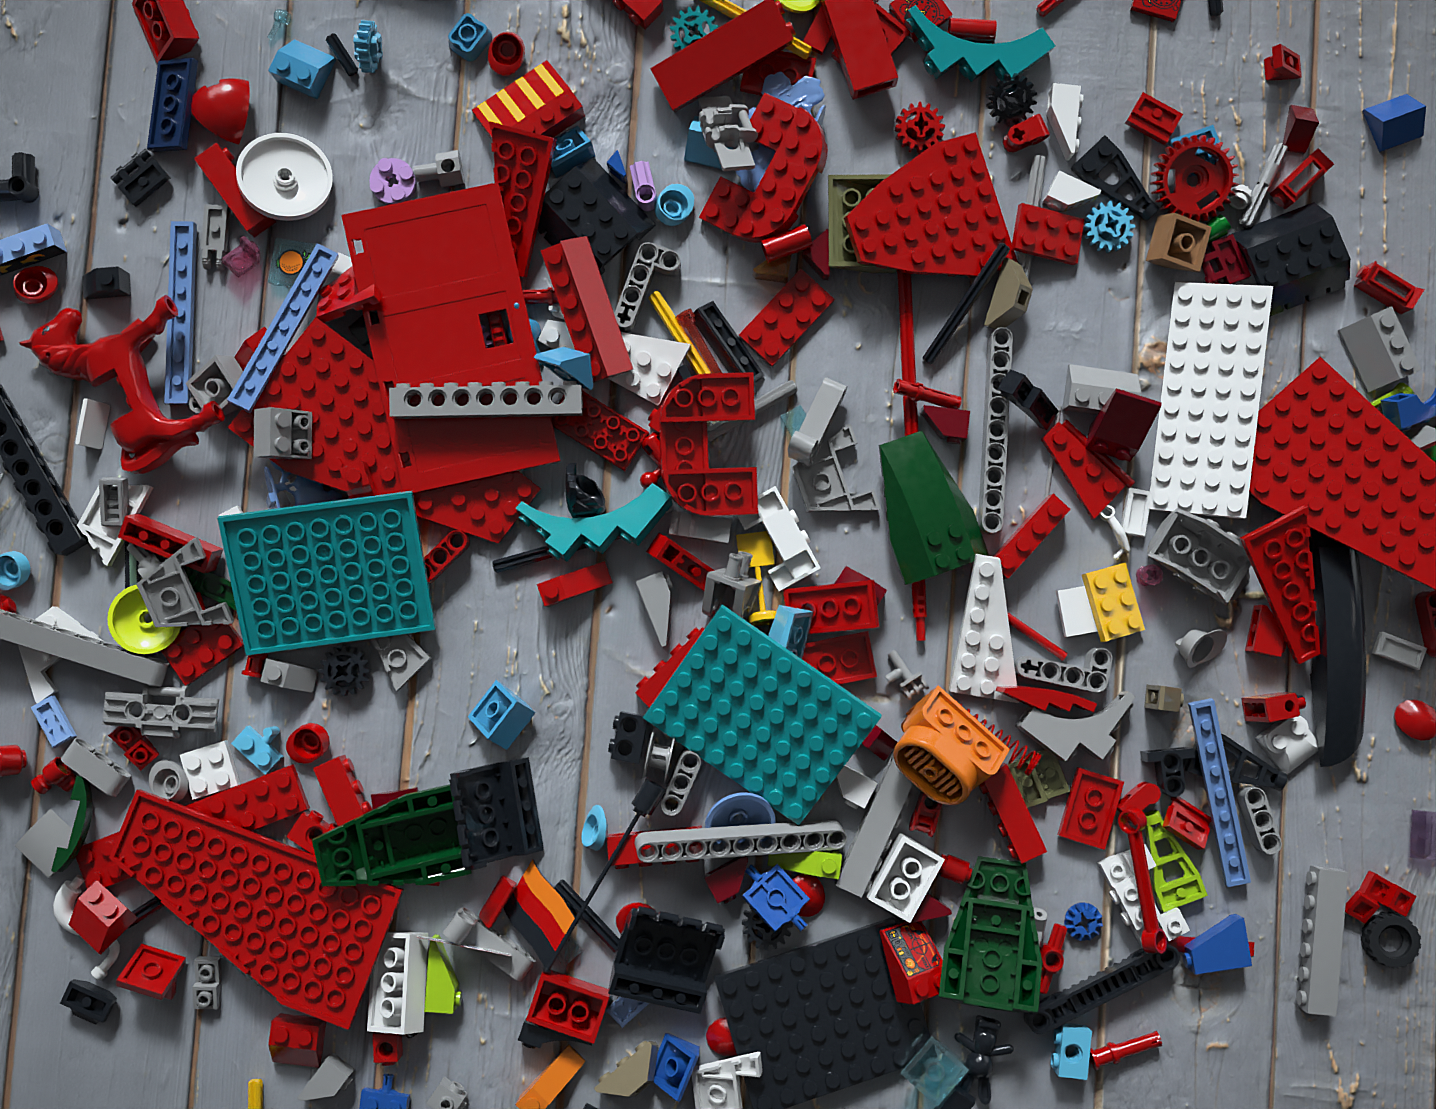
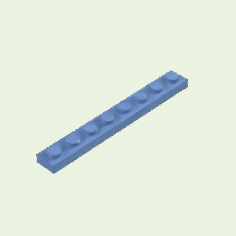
M171 221L168 296L175 303L178 309V316L167 321L164 403L167 405H189L191 391L185 383L192 377L197 224L194 221Z
M318 243L316 244L227 399L229 404L251 413L338 260V253Z
M1210 698L1188 703L1224 883L1227 887L1251 883L1215 701Z

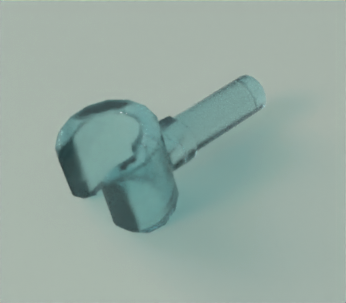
M277 9L274 12L275 22L267 38L273 40L281 23L286 25L290 23L291 14L288 11Z

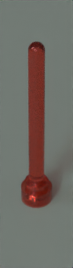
M687 309L675 317L677 322L684 329L687 328L712 373H722L694 324L696 316L692 309Z

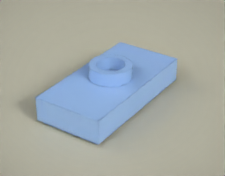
M55 695L31 707L52 748H57L77 736Z
M618 997L606 1011L623 1028L649 1003Z

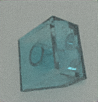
M932 1036L900 1073L938 1107L969 1069L965 1062L948 1046Z

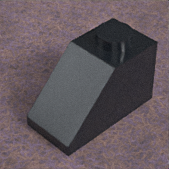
M119 266L95 268L82 276L83 297L85 300L131 296L130 273Z

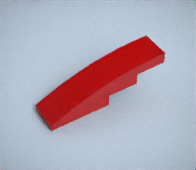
M997 686L995 690L1042 711H1046L1047 706L1050 705L1059 710L1070 712L1073 705L1084 711L1094 712L1097 705L1095 702L1076 695L1045 688Z

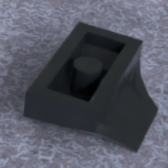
M73 979L69 982L60 1004L70 1008L73 1015L96 1025L98 1022L104 1023L107 1020L117 998L109 990L91 982Z

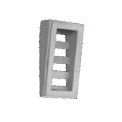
M104 477L99 479L101 526H122L124 518L127 516L128 478ZM110 485H118V489H110ZM110 495H118V499H109ZM109 505H119V509L109 508ZM108 514H119V518H108Z

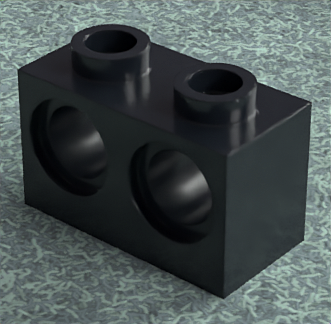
M621 711L619 716L615 715L613 729L616 730L615 739H610L608 752L612 753L611 759L636 764L640 763L648 721L643 718L644 715ZM626 719H633L636 722V729L629 732L624 728V721ZM622 742H628L632 746L630 754L625 755L620 752L619 746Z

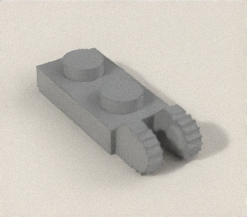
M204 205L201 250H203L202 266L204 269L210 270L212 267L211 252H217V269L224 270L226 268L230 219L229 206Z

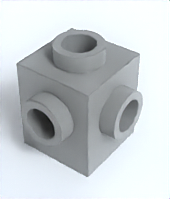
M444 1076L426 1104L432 1109H463L467 1104L463 1101L467 1092L464 1091V1087L460 1083L452 1082Z

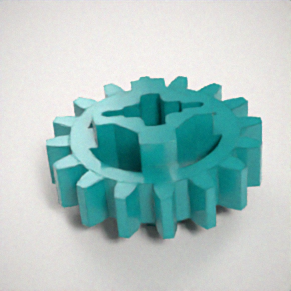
M697 6L694 12L691 7H688V13L686 14L682 10L679 11L680 19L673 18L676 26H670V30L675 34L671 35L670 39L671 41H677L673 45L675 50L680 48L682 50L707 35L704 32L706 23L709 26L710 32L719 28V26L714 24L716 21L714 16L708 18L709 11L707 9L701 13L700 6ZM698 29L700 36L695 34L691 36L690 31L695 32ZM680 30L685 33L683 43L680 39Z

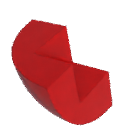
M228 78L219 80L218 84L211 87H201L192 98L191 112L193 116L215 135L239 145L248 116L250 100L249 81Z

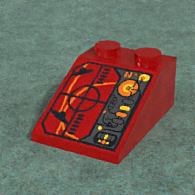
M922 921L910 924L902 922L880 930L897 1002L916 1004L938 995L943 960Z

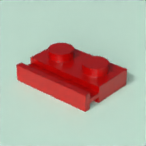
M1143 92L1125 124L1165 145L1183 114Z
M1171 797L1172 803L1171 806H1168L1162 827L1195 849H1205L1210 832L1209 823L1212 822L1211 817L1181 797Z

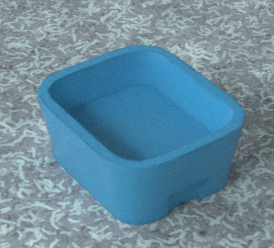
M466 13L449 33V47L463 59L469 62L474 61L491 41L492 32L483 22L475 19L473 15Z

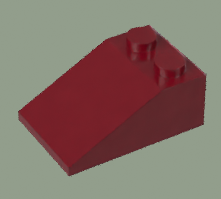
M1116 388L1090 424L1086 448L1096 453L1106 454L1118 460L1130 462L1145 440L1162 406V402Z

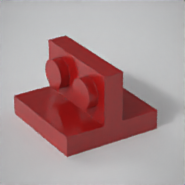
M141 943L117 978L116 986L159 1000L163 998L172 1000L176 994V978L186 964V957Z

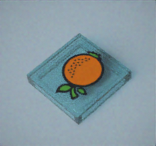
M276 238L268 283L292 288L316 244Z

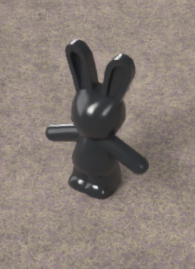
M978 1015L976 1016L973 1040L961 1032H957L954 1035L957 1042L972 1051L966 1058V1070L957 1085L969 1093L974 1079H978V1097L981 1103L986 1105L991 1100L989 1076L993 1070L992 1056L1011 1054L1014 1048L1010 1044L995 1046L1001 1027L1000 1021Z

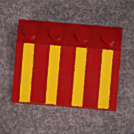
M547 60L472 109V112L491 140L492 130H490L489 121L554 138L585 117L583 106Z

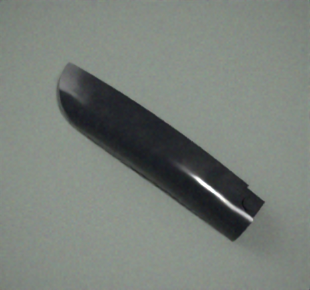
M1310 529L1309 549L1312 552L1315 582L1313 596L1317 606L1315 619L1319 629L1321 653L1312 658L1310 681L1320 767H1329L1348 759L1357 750L1364 733L1366 707L1365 610L1358 551Z

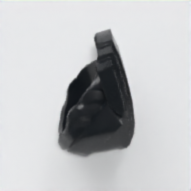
M577 463L568 464L565 477V493L567 507L572 518L594 517L604 513L605 498L597 483L585 475H576Z

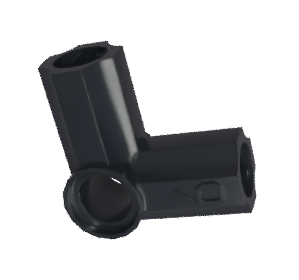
M17 152L12 155V177L0 180V202L22 200L25 203H32L39 196V189L35 185V157L31 154Z

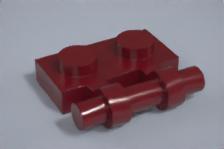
M1233 234L1209 244L1212 252L1207 254L1205 251L1201 266L1206 276L1204 278L1206 283L1219 284L1218 280L1223 278L1225 284H1234L1251 276ZM1210 261H1216L1219 272H1214Z

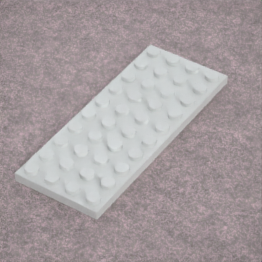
M1175 282L1161 394L1162 406L1159 411L1150 485L1151 498L1149 510L1173 512L1178 508L1195 515L1246 519L1273 286Z

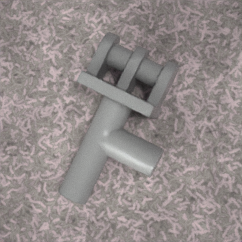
M896 650L888 654L897 668L885 676L889 684L903 677L905 681L900 684V689L909 701L912 700L913 695L921 694L920 691L924 688L926 690L929 689L922 674L918 672L913 676ZM920 680L921 683H919V684H917V685L914 683V682ZM911 685L912 688L907 690L906 688Z

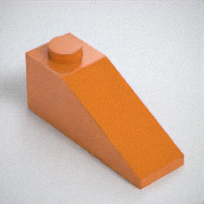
M568 1044L524 1090L515 1105L519 1109H545L586 1060Z

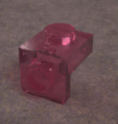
M242 236L240 238V245L222 257V263L239 278L260 263V249L255 242L249 241L245 236Z

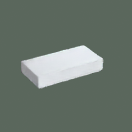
M1127 488L1121 523L1126 535L1145 537L1151 498L1150 491Z
M1379 632L1372 654L1406 667L1420 670L1427 648L1391 634Z

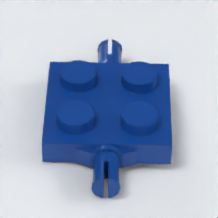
M778 864L762 875L753 865H750L745 870L754 880V883L742 895V898L774 933L789 922H792L800 932L808 926L798 914L801 908L810 901V898Z
M384 1074L382 1088H364L361 1091L359 1109H409L410 1094L399 1093L392 1089L394 1075Z

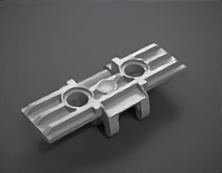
M729 96L698 98L701 108L699 113L700 128L706 145L717 153L722 170L726 172L730 170L755 169V163L747 143L755 141L758 138V133L750 122L748 107L746 105L732 104ZM738 119H740L742 127H738ZM726 147H734V148H736V149H733V150H732V149H728V148H726Z
M145 684L142 694L105 692L102 725L136 727L141 729V735L168 736L170 738H180L181 732H178V730L216 732L219 699L190 697L189 686L174 688ZM153 696L176 697L175 705H158L153 703L152 699ZM135 704L141 705L143 709L140 717H135L132 714V707ZM187 708L190 715L187 720H182L184 717L183 711Z

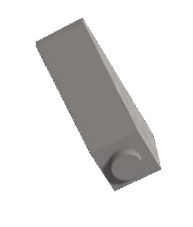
M661 571L636 581V584L660 644L664 647L667 646L671 604L670 588H673V584L669 575L664 576Z

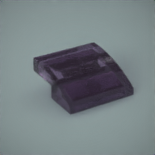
M1411 810L1409 857L1436 860V811Z

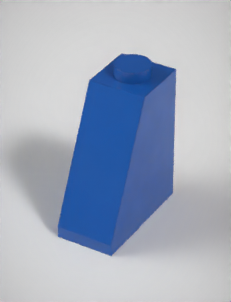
M1237 914L1229 915L1184 945L1185 953L1182 955L1184 965L1195 975L1252 966L1245 920Z

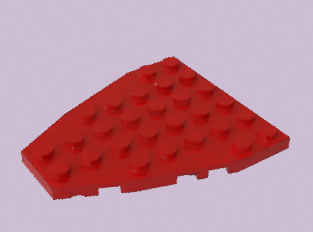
M976 132L933 144L881 181L843 218L859 264H872L882 269H897L899 272L906 274H946L951 277L962 275L968 276V278H976L999 243H1004L1010 248L1005 258L1018 263L1014 250H1011L1012 243ZM1003 261L996 271H1000Z

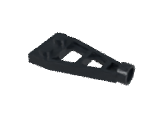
M1106 135L1071 167V170L1083 182L1101 190V194L1116 203H1121V206L1141 216L1146 222L1160 209L1149 197L1122 151ZM1110 163L1116 165L1121 174L1120 181L1114 185L1108 184L1099 177V172ZM1125 182H1129L1137 192V196L1133 200L1126 199L1118 192V189Z
M1221 734L1224 749L1233 753L1237 758L1234 768L1229 771L1231 782L1268 786L1279 791L1283 790L1287 782L1286 773L1276 770L1226 735ZM1195 741L1193 746L1195 758L1188 759L1185 771L1203 777ZM1245 760L1259 767L1255 778L1240 774Z

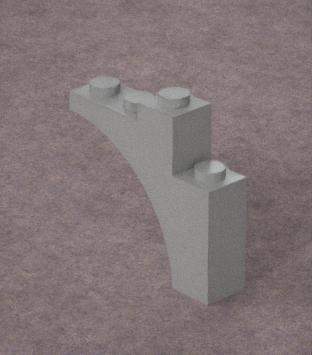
M1129 691L1120 692L1111 703L1100 711L1077 719L1058 718L1045 714L1035 707H1028L1015 724V727L1055 756L1059 761L1072 759L1078 751L1077 745L1094 759L1103 760V758L1111 755L1114 750L1113 745L1116 742L1109 734L1114 733L1120 725L1118 721L1123 714L1126 715L1130 712L1134 705L1132 702L1136 697Z

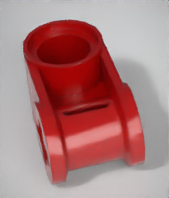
M1036 114L1012 126L1003 139L1004 148L1014 153L1047 139L1050 133L1041 114Z
M920 792L915 810L910 819L909 830L914 831L915 829L928 833L929 837H933L942 804L935 802L933 806H926L924 801L928 796Z

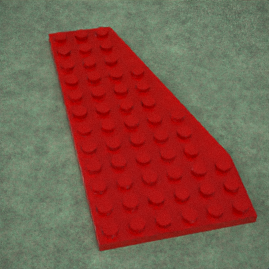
M315 317L276 366L251 413L241 410L227 428L254 447V409L274 407L312 412V459H270L287 472L345 492L347 491L339 468L364 461L367 462L377 495L403 492L374 361ZM385 382L388 397L389 388H394L393 382ZM409 452L401 453L404 468L412 466ZM513 471L413 493L417 516L499 544L520 516L516 507L521 501L529 505L541 488L519 471Z
M1319 357L1258 411L1249 493L1261 505L1283 515L1303 505L1308 506L1307 525L1310 529L1436 590V463L1323 358Z
M141 789L135 792L109 856L110 860L130 877H134L150 890L188 926L191 925L219 949L218 951L242 972L249 974L275 996L280 1004L347 1030L352 1026L404 889L392 884H378V886H368V884L322 886L315 855Z

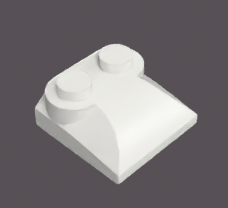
M1301 716L1276 721L1255 737L1276 767L1286 774H1289L1318 751L1317 740L1309 730L1307 721Z

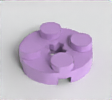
M382 158L370 174V189L378 200L384 204L391 205L404 202L405 200L408 201L416 191L417 181L414 172L401 159ZM392 177H396V180L399 181V183L393 184L392 187H389L390 183L388 182V180Z

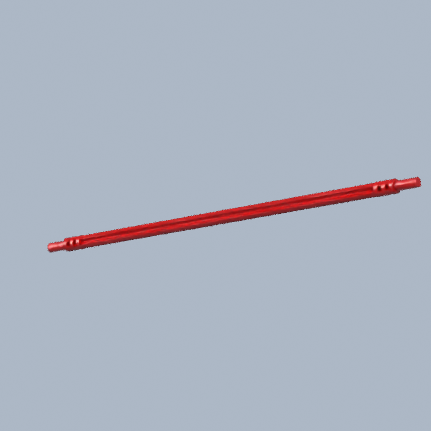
M897 270L902 380L915 384L911 274L901 273ZM903 395L905 436L918 432L917 401H913L910 397ZM925 579L912 583L913 618L916 620V641L926 640L925 617H927Z

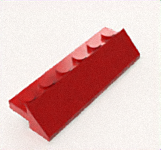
M588 237L563 240L559 244L540 250L574 348L577 351L590 354L593 383L634 370Z

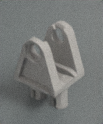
M743 551L738 552V554L731 553L729 554L726 568L707 573L702 604L703 614L708 616L716 614L727 586L730 585L736 591L733 612L744 620H748L762 581L751 578L747 574L751 559L753 558L752 554Z

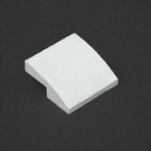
M1085 586L1056 591L1064 637L1098 631Z

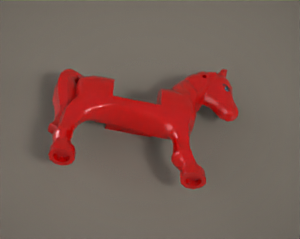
M167 295L156 301L153 312L138 326L121 334L99 338L94 343L76 344L77 333L82 323V315L73 308L62 309L53 320L35 329L29 340L19 342L21 346L31 349V352L39 359L40 364L57 376L79 381L85 380L91 383L93 387H97L117 376L119 385L126 393V402L133 411L114 420L110 424V429L117 444L122 447V470L134 474L150 472L166 463L181 448L198 445L199 438L196 434L197 432H204L210 426L225 420L221 407L215 401L205 404L199 414L181 420L166 418L155 401L139 347L148 338L163 333L167 321L178 316V309L175 303Z

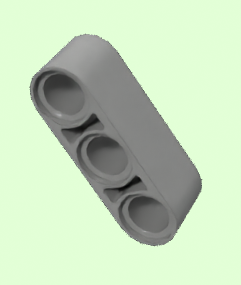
M78 738L73 740L61 757V761L101 791L113 797L118 796L131 778L129 772L89 743Z
M687 748L681 752L665 788L666 792L661 800V809L669 816H675L682 810L701 766L700 756ZM691 755L697 761L694 764H687L684 761L685 757ZM684 777L688 782L685 785H678L675 779ZM674 798L678 801V804L669 806L666 804V800Z
M1244 785L1240 787L1237 791V800L1254 848L1270 855L1278 853L1282 842L1266 794L1260 788ZM1253 791L1255 798L1249 803L1248 794ZM1261 814L1262 822L1257 825L1256 817ZM1269 837L1270 844L1265 848L1263 846L1264 839Z

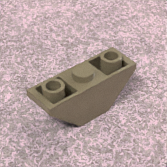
M1004 258L997 284L993 291L991 304L986 314L984 325L994 330L1000 327L1006 328L1025 314L1033 291L1021 264L1009 258Z
M643 1041L635 1048L636 1053L630 1058L626 1056L617 1063L618 1068L612 1073L607 1072L599 1078V1084L594 1087L595 1091L627 1097L637 1096L654 1081L658 1044L654 1041Z

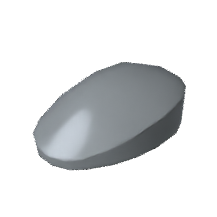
M163 760L155 763L151 768L149 787L154 795L176 803L186 795L188 779L185 771L178 764Z

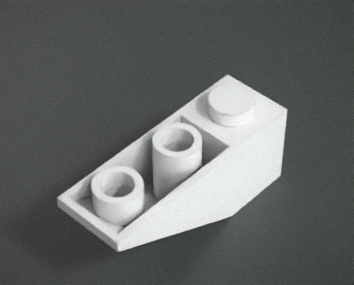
M1053 83L1048 91L1046 115L1065 160L1069 161L1079 149V139H1076V134L1081 126V117H1078V112L1083 104V95L1080 94L1081 86Z

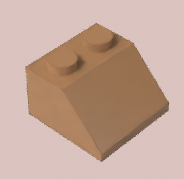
M1176 213L1157 216L1146 261L1164 268L1200 272L1212 227Z

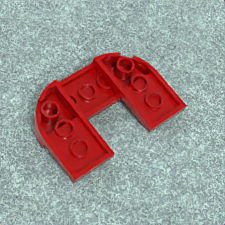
M765 92L750 122L758 133V138L754 142L776 152L755 192L720 176L699 216L701 220L738 239L752 243H761V240L785 232L795 223L799 217L796 213L817 173L822 174L828 153L824 131L809 112Z
M753 372L706 373L691 376L676 385L662 404L659 417L662 481L671 499L688 512L704 516L758 514L757 467L709 468L707 422L755 420Z

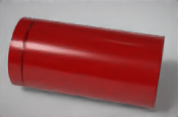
M950 18L947 33L974 43L994 44L997 22L996 20Z
M805 224L761 240V246L768 263L813 246L810 233Z

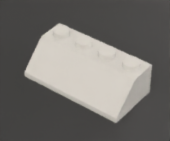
M387 932L370 976L367 1031L392 1034L423 1032L428 940L417 938V936L428 937L429 933Z

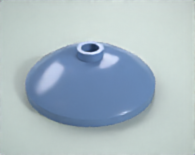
M735 793L722 798L710 809L705 820V828L774 824L775 814L769 802L763 797L753 793ZM765 837L761 841H766L769 837ZM740 839L737 843H742L745 839ZM723 840L716 841L714 845L720 844Z

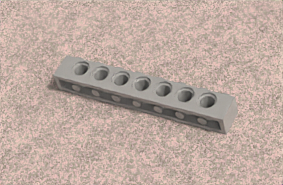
M541 381L539 385L530 386V382H515V386H506L505 382H492L491 386H482V383L470 382L468 387H458V383H444V387H434L433 383H421L420 387H411V384L400 383L396 384V388H389L390 417L393 419L583 416L582 386L577 385V381H563V385H553L551 381ZM510 393L517 395V401L513 405L505 404V397ZM533 393L541 395V400L536 405L528 402L529 396ZM555 393L564 394L565 399L563 403L554 404L552 402L553 395ZM440 394L444 395V404L435 406L434 398ZM462 394L469 396V402L465 406H459L457 402L458 397ZM491 394L493 396L492 403L487 406L482 405V396ZM420 395L421 403L416 407H412L410 404L411 397Z

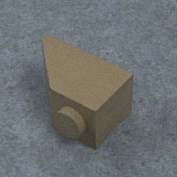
M1147 684L1144 708L1179 712L1184 702V695L1181 693L1182 688Z

